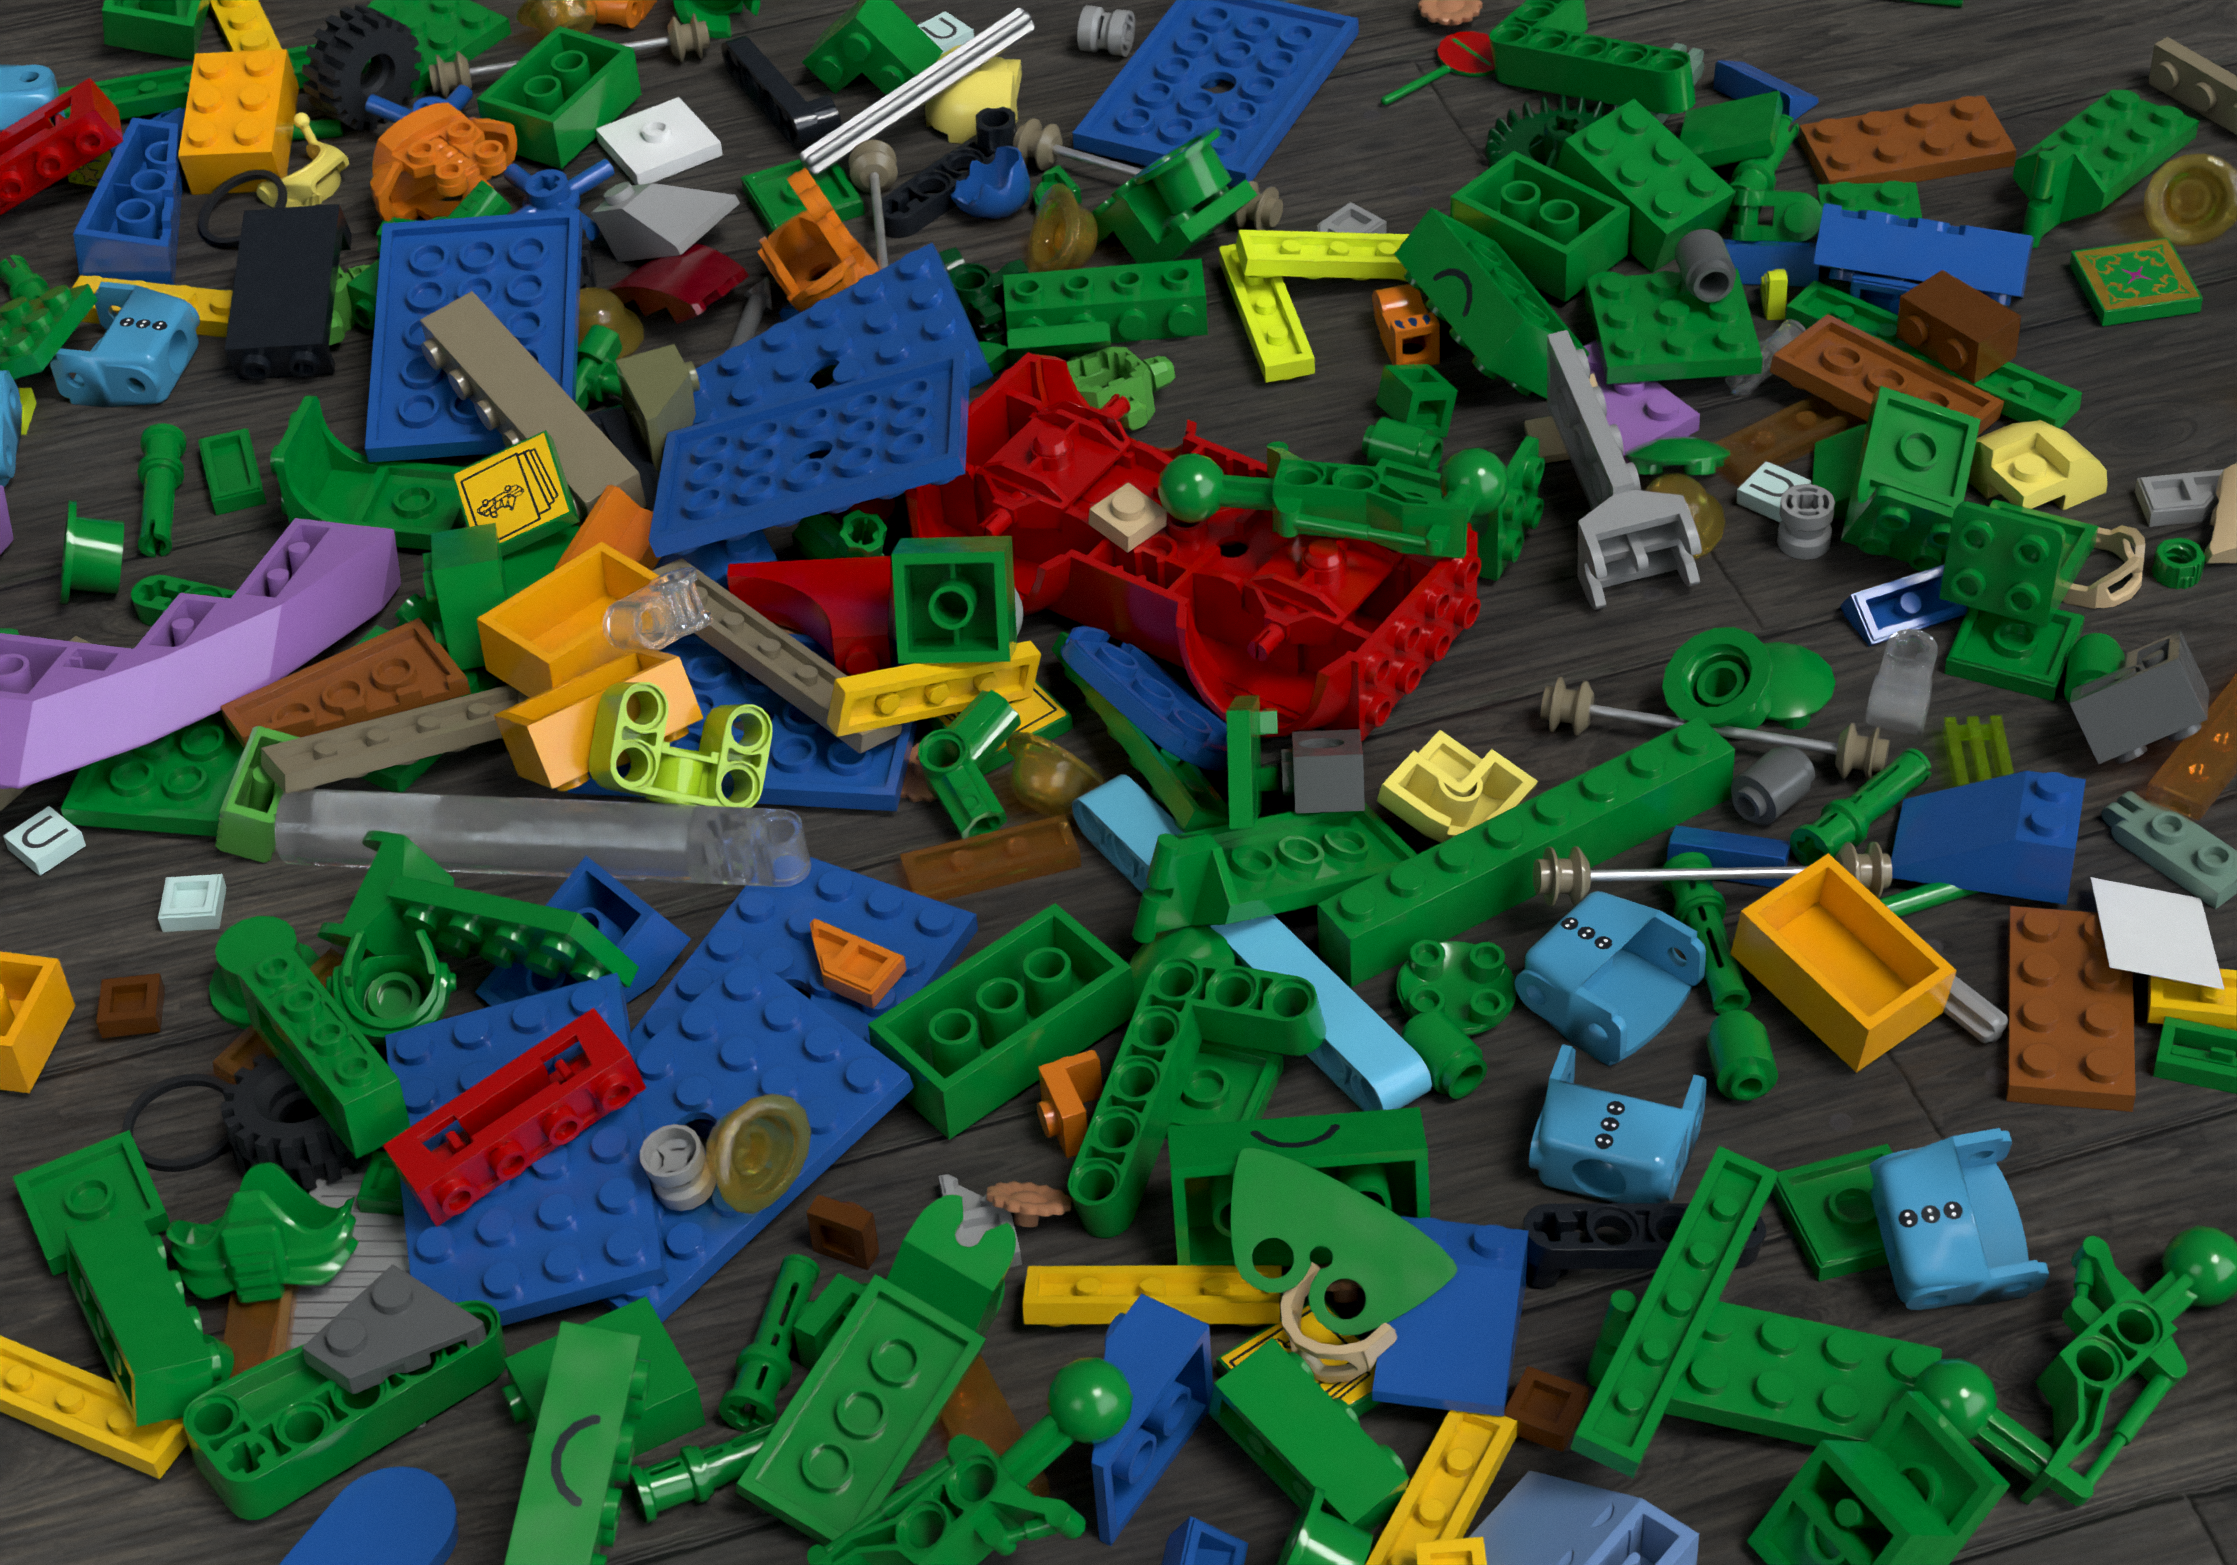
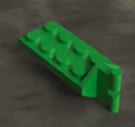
M2112 89L2016 159L2013 179L2030 200L2027 205L2021 234L2033 236L2032 248H2037L2040 245L2041 237L2059 223L2101 211L2195 139L2199 120L2183 115V112L2176 107L2158 106L2142 100L2132 91Z
M1366 803L1365 811L1295 813V811L1262 817L1257 819L1253 829H1229V824L1178 835L1160 834L1157 838L1146 878V883L1150 887L1143 890L1132 930V937L1141 943H1151L1155 940L1156 933L1190 925H1227L1314 906L1417 854Z
M1617 1290L1611 1295L1600 1328V1336L1597 1338L1585 1374L1588 1383L1597 1388L1641 1303L1627 1290ZM1718 1301L1665 1414L1812 1446H1818L1822 1440L1868 1442L1906 1391L1913 1390L1918 1374L1928 1365L1941 1359L1942 1349Z

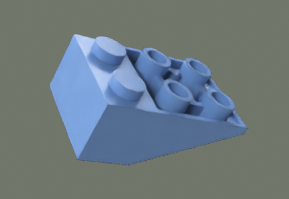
M1530 1470L1469 1536V1538L1484 1537L1487 1565H1697L1699 1533L1643 1498Z

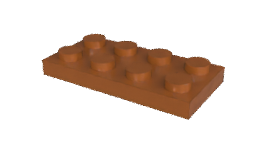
M1984 95L1975 97L1964 96L1957 100L1932 104H1916L1908 108L1883 112L1872 111L1864 115L1840 119H1823L1819 122L1799 125L1798 141L1821 184H1836L1839 182H1850L1853 184L1885 183L1887 181L1920 182L2015 166L2017 150Z
M1829 314L1825 315L1773 354L1769 372L1787 380L1792 386L1806 390L1832 403L1837 409L1850 412L1868 421L1873 395L1880 386L1981 419L1977 436L2000 418L2004 405L2003 400Z
M2010 906L2007 961V1019L2009 1022L2007 1026L2006 1101L2133 1112L2136 1096L2133 972L2109 967L2098 913Z

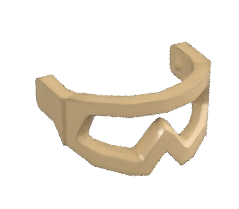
M2122 525L2112 530L2098 528L2094 548L2109 550L2120 557L2125 563L2089 587L2072 584L2063 599V602L2066 604L2094 609L2115 607L2132 599L2141 587L2145 556L2144 536L2136 528ZM2130 543L2133 545V547H2134V549H2135V554L2133 553V551H2132V549H2131ZM2132 573V578L2121 589L2114 593L2109 592L2107 587Z
M1311 1263V1267L1304 1279L1296 1287L1283 1293L1280 1303L1282 1326L1290 1339L1292 1352L1297 1353L1306 1361L1316 1380L1326 1383L1349 1382L1363 1373L1371 1371L1377 1358L1395 1343L1397 1334L1395 1329L1388 1323H1383L1368 1338L1357 1343L1339 1346L1319 1343L1304 1336L1300 1331L1304 1300L1309 1294L1312 1281L1321 1269L1315 1263ZM1320 1359L1346 1360L1351 1364L1331 1366L1325 1365Z

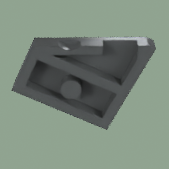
M392 1264L302 1347L306 1364L333 1380L351 1394H355L383 1383L386 1377L394 1373H408L431 1364L429 1353L465 1340L468 1348L479 1345L487 1337L484 1323Z

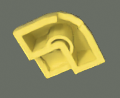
M962 45L955 46L950 50L946 51L945 53L941 54L937 61H939L940 59H942L943 57H945L946 55H948L949 53H951L952 51H954ZM994 57L925 104L927 127L932 126L934 129L948 134V141L950 143L963 144L977 134L975 115L985 108H1000L1002 106L1015 112L1017 124L1016 102L1022 77L1021 59Z
M2039 420L2012 423L1977 438L1968 482L1987 499L2001 493L2010 503L2029 509L2052 500L2062 510H2066L2106 493L2107 470L2097 458L2066 431Z
M1439 730L1419 753L1414 750L1388 777L1380 788L1377 801L1424 836L1442 843L1520 805L1536 788L1538 781L1493 749L1481 759L1449 735Z

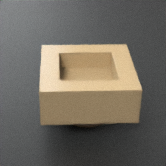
M1129 482L1089 509V525L1127 553L1166 527L1167 511Z

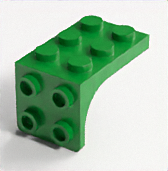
M1880 386L1873 395L1841 541L1856 545L1860 550L1868 554L1886 555L1907 562L1911 567L1919 571H1926L1944 565L1953 512L1957 505L1964 501L1981 419Z
M304 396L297 411L291 413L288 428L280 444L275 445L272 449L270 468L272 474L277 476L282 493L281 509L283 514L288 516L290 524L295 518L389 528L395 531L396 547L431 550V533L461 529L465 523L451 475L465 467L403 461L369 462L367 456L351 450L332 434L324 420L317 396Z
M1526 436L1507 466L1509 486L1503 503L1483 517H1471L1468 521L1471 523L1472 530L1478 532L1477 557L1481 559V569L1478 575L1480 577L1498 581L1509 562L1515 563L1519 558L1527 531L1529 529L1535 530L1539 525L1544 501L1542 498H1538V486L1544 473L1545 460L1539 457L1538 438ZM1380 458L1376 464L1377 467L1383 468L1384 480L1406 494L1443 501L1439 487L1441 473Z
M1993 500L1989 507L1963 501L1957 505L1953 512L1939 599L2047 627L2093 550L2099 526L1998 500Z

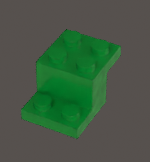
M1132 178L1111 194L1112 197L1091 212L1095 221L1081 234L1092 249L1113 234H1116L1137 264L1173 261L1216 231L1253 200L1257 193L1245 179L1231 190L1224 186L1195 206L1177 215H1172L1152 180L1137 185Z
M1906 1391L1868 1442L1822 1440L1748 1538L1747 1542L1767 1565H1949L2010 1487V1484L1922 1392Z

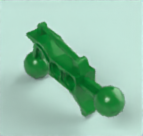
M1275 441L1267 445V474L1270 478L1224 475L1222 468L1210 457L1196 453L1179 455L1167 464L1160 473L1158 495L1162 507L1173 518L1188 523L1206 521L1221 507L1273 511V532H1278L1282 537H1295L1298 534L1351 538L1371 541L1400 553L1464 558L1467 548L1468 521L1471 517H1483L1503 503L1509 486V478L1506 466L1494 453L1481 448H1465L1451 456L1443 465L1439 480L1443 501L1408 495L1386 482L1382 467L1305 461L1289 452L1286 443Z
M2199 1225L2173 1236L2165 1248L2161 1261L2163 1277L2144 1294L2115 1267L2109 1246L2104 1240L2097 1236L2085 1238L2071 1256V1263L2076 1269L2073 1287L2076 1290L2074 1299L2062 1313L2064 1323L2078 1337L2057 1355L2035 1381L2053 1407V1448L1996 1408L1998 1399L1992 1380L1979 1366L1962 1358L1940 1359L1928 1365L1918 1374L1912 1391L1922 1392L1968 1441L1976 1440L2028 1478L2031 1482L2019 1498L2024 1503L2029 1505L2049 1487L2071 1504L2082 1506L2093 1495V1487L2122 1447L2130 1444L2165 1394L2172 1390L2187 1373L2186 1361L2172 1338V1335L2178 1329L2173 1322L2190 1306L2211 1308L2226 1302L2237 1294V1243L2233 1237L2218 1228ZM2138 1371L2148 1381V1384L2112 1431V1438L2084 1477L2072 1470L2070 1466L2098 1437L2108 1398Z
M1097 1357L1078 1358L1062 1367L1050 1383L1046 1403L1049 1412L1001 1456L981 1439L978 1441L966 1434L956 1435L949 1442V1454L883 1500L880 1503L881 1507L825 1547L820 1544L812 1546L807 1553L809 1564L978 1565L993 1550L1001 1556L1010 1555L1016 1549L1017 1542L1022 1540L1034 1541L1058 1533L1069 1540L1078 1538L1086 1527L1084 1517L1063 1500L1035 1496L1027 1484L1074 1441L1083 1444L1103 1443L1121 1431L1130 1418L1134 1398L1123 1371L1111 1362Z

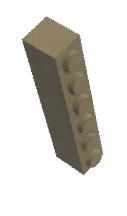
M473 291L420 320L426 340L421 343V349L433 369L438 370L442 368L447 373L449 382L458 397L462 400L469 398L474 403L475 410L484 426L490 431L496 428L502 435L506 448L545 430L554 440L581 524L584 523L605 488L610 484L619 487L641 508L646 507L640 474L636 468Z

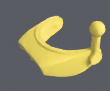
M301 112L295 115L294 124L302 130L308 142L306 146L307 154L313 161L302 169L280 178L285 184L288 194L285 208L321 204L322 201L331 197L337 191L341 183L340 171L349 165L347 156L340 149L317 141L309 126V116ZM263 181L258 184L257 196L265 204L274 207L278 198L276 184L271 181Z

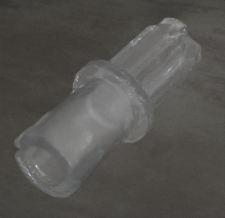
M1788 319L1766 340H1759L1763 356L1762 374L1726 376L1725 382L1730 386V392L1735 396L1749 395L1770 376L1777 377V375L1769 372L1773 354L1806 330L1804 326L1795 320Z

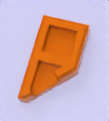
M816 918L810 922L811 936L824 988L874 1009L906 972L905 956Z

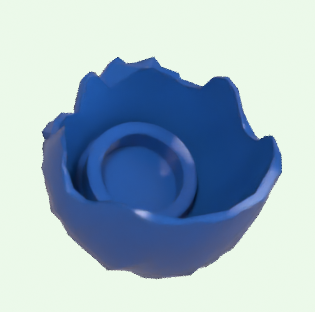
M1002 146L997 148L992 163L983 164L977 160L971 161L969 176L965 180L956 181L955 191L951 194V198L957 207L973 217L993 219L1008 217L1021 209L1028 200L1031 187L1029 174L1021 152L1016 147Z

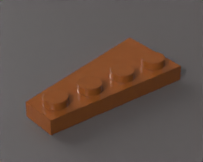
M417 618L220 706L226 725L245 749L251 731L256 726H262L301 738L471 694L465 674L441 644L436 643L434 635L422 620Z

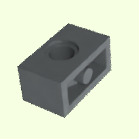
M1360 729L1292 732L1293 749H1281L1283 796H1295V813L1365 811L1363 750Z

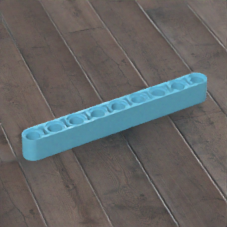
M1124 774L1113 778L1072 802L1073 815L1083 835L1141 893H1143L1144 889L1150 887L1146 883V878L1158 836L1165 833L1172 835L1184 833L1175 825L1174 819L1130 777ZM1273 914L1227 925H1202L1212 928L1227 940L1235 956L1236 966L1299 976L1307 979L1315 987L1326 1026V1035L1322 1044L1306 1055L1363 1111L1400 1109L1431 1090V1076L1419 1054Z

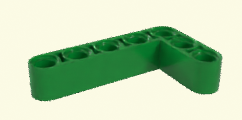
M1526 0L1489 33L1496 79L1503 84L1576 98L1584 96L1587 100L1597 102L1602 100L1603 103L1622 106L1635 99L1647 111L1660 114L1682 113L1692 108L1696 103L1691 60L1686 52L1584 34L1588 29L1585 0Z
M1173 956L1162 960L1154 966L1149 974L1068 1179L1067 1186L1082 1227L1088 1234L1097 1238H1111L1120 1235L1133 1221L1165 1139L1167 1127L1170 1126L1202 1040L1298 1056L1311 1053L1322 1044L1326 1035V1026L1315 987L1307 979L1294 975L1185 956ZM1108 1195L1107 1197H1105V1198H1103V1199L1096 1200V1199L1099 1198V1197Z

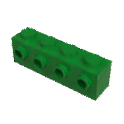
M1202 259L1003 275L1007 331L1017 328L1106 321L1110 327L1111 343L1208 335Z
M140 1213L65 1229L68 1281L136 1426L183 1418L188 1404L197 1396L212 1389L214 1381L221 1380L222 1368L216 1345L213 1342L205 1344L203 1340L202 1323L196 1306L187 1307L185 1304L184 1288L179 1272L176 1269L171 1271L167 1269L166 1252L160 1235H150Z

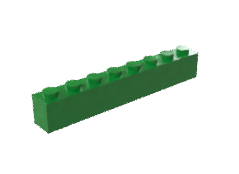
M1699 716L1317 904L1319 953L1352 988L1406 961L1409 958L1410 949L1415 943L1426 939L1434 940L1438 943L1444 942L1536 896L1537 894L1533 886V866L1536 859H1543V854L1547 847H1553L1558 859L1568 858L1572 847L1578 846L1588 859L1590 868L1730 799L1732 797L1731 784L1733 781L1735 749Z

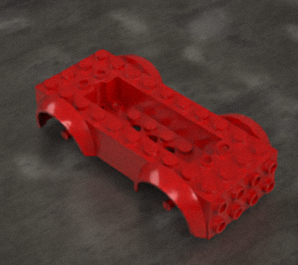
M1027 352L1016 364L1004 371L1001 377L988 390L971 402L968 408L965 474L959 475L954 480L943 485L926 484L905 490L910 538L1012 536L1014 588L1017 590L1023 604V616H1029L1047 608L1088 627L1106 631L1108 635L1127 644L1130 643L1138 649L1186 669L1189 679L1203 701L1226 722V711L1236 696L1259 695L1260 711H1263L1264 708H1276L1278 733L1260 735L1265 738L1292 736V732L1313 731L1318 728L1325 730L1360 729L1362 742L1375 727L1379 728L1384 725L1392 708L1405 694H1411L1416 689L1425 671L1434 661L1439 662L1445 657L1452 641L1463 629H1469L1473 626L1480 612L1481 602L1477 598V577L1481 569V559L1477 557L1478 532L1472 530L1470 522L1467 523L1466 555L1464 558L1400 553L1371 541L1305 534H1298L1295 537H1282L1278 532H1273V511L1221 507L1206 521L1195 523L1175 519L1167 512L1166 527L1127 553L1089 525V509L1129 482L1162 506L1158 495L1159 476L1167 464L1179 455L1196 453L1210 457L1222 468L1224 475L1270 478L1267 474V464L1196 436L1197 423L1187 419L1186 435L1183 438V443L1176 448H1157L1139 440H1134L1127 436L1122 424L1119 422L1131 409L1129 401L1123 395L1119 398V394H1114L1101 409L1093 406L1090 407L1077 390L1066 361L1055 356ZM1221 552H1224V553H1226V554H1228V555H1231V556H1233V557H1225V556H1222V555H1221Z

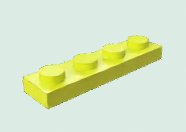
M1238 230L1235 246L1244 275L1260 278L1291 276L1307 279L1332 277L1352 278L1355 280L1374 278L1406 281L1403 275L1407 270L1394 253L1409 234Z
M1236 244L1220 246L1219 263L1265 382L1290 380L1295 377L1315 374V357L1282 276L1260 278L1244 275Z

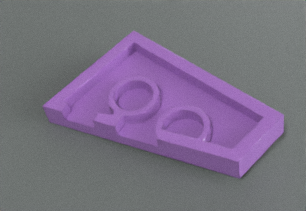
M1597 340L1584 346L1590 353L1587 357L1590 374L1594 373L1597 384L1600 386L1605 398L1607 422L1609 425L1616 424L1621 433L1624 448L1622 456L1626 464L1631 463V461L1625 458V452L1640 444L1661 437L1689 436L1699 430L1700 414L1656 381L1607 384Z

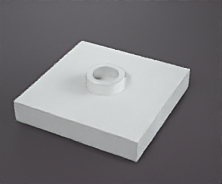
M679 97L596 128L598 143L636 185L657 182L723 155L721 142Z

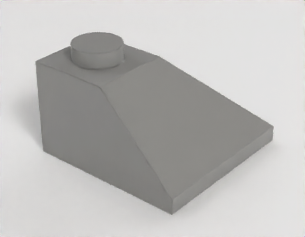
M623 182L610 188L604 194L606 200L594 209L591 214L617 262L682 255L740 202L736 195L655 183L631 186L629 182Z

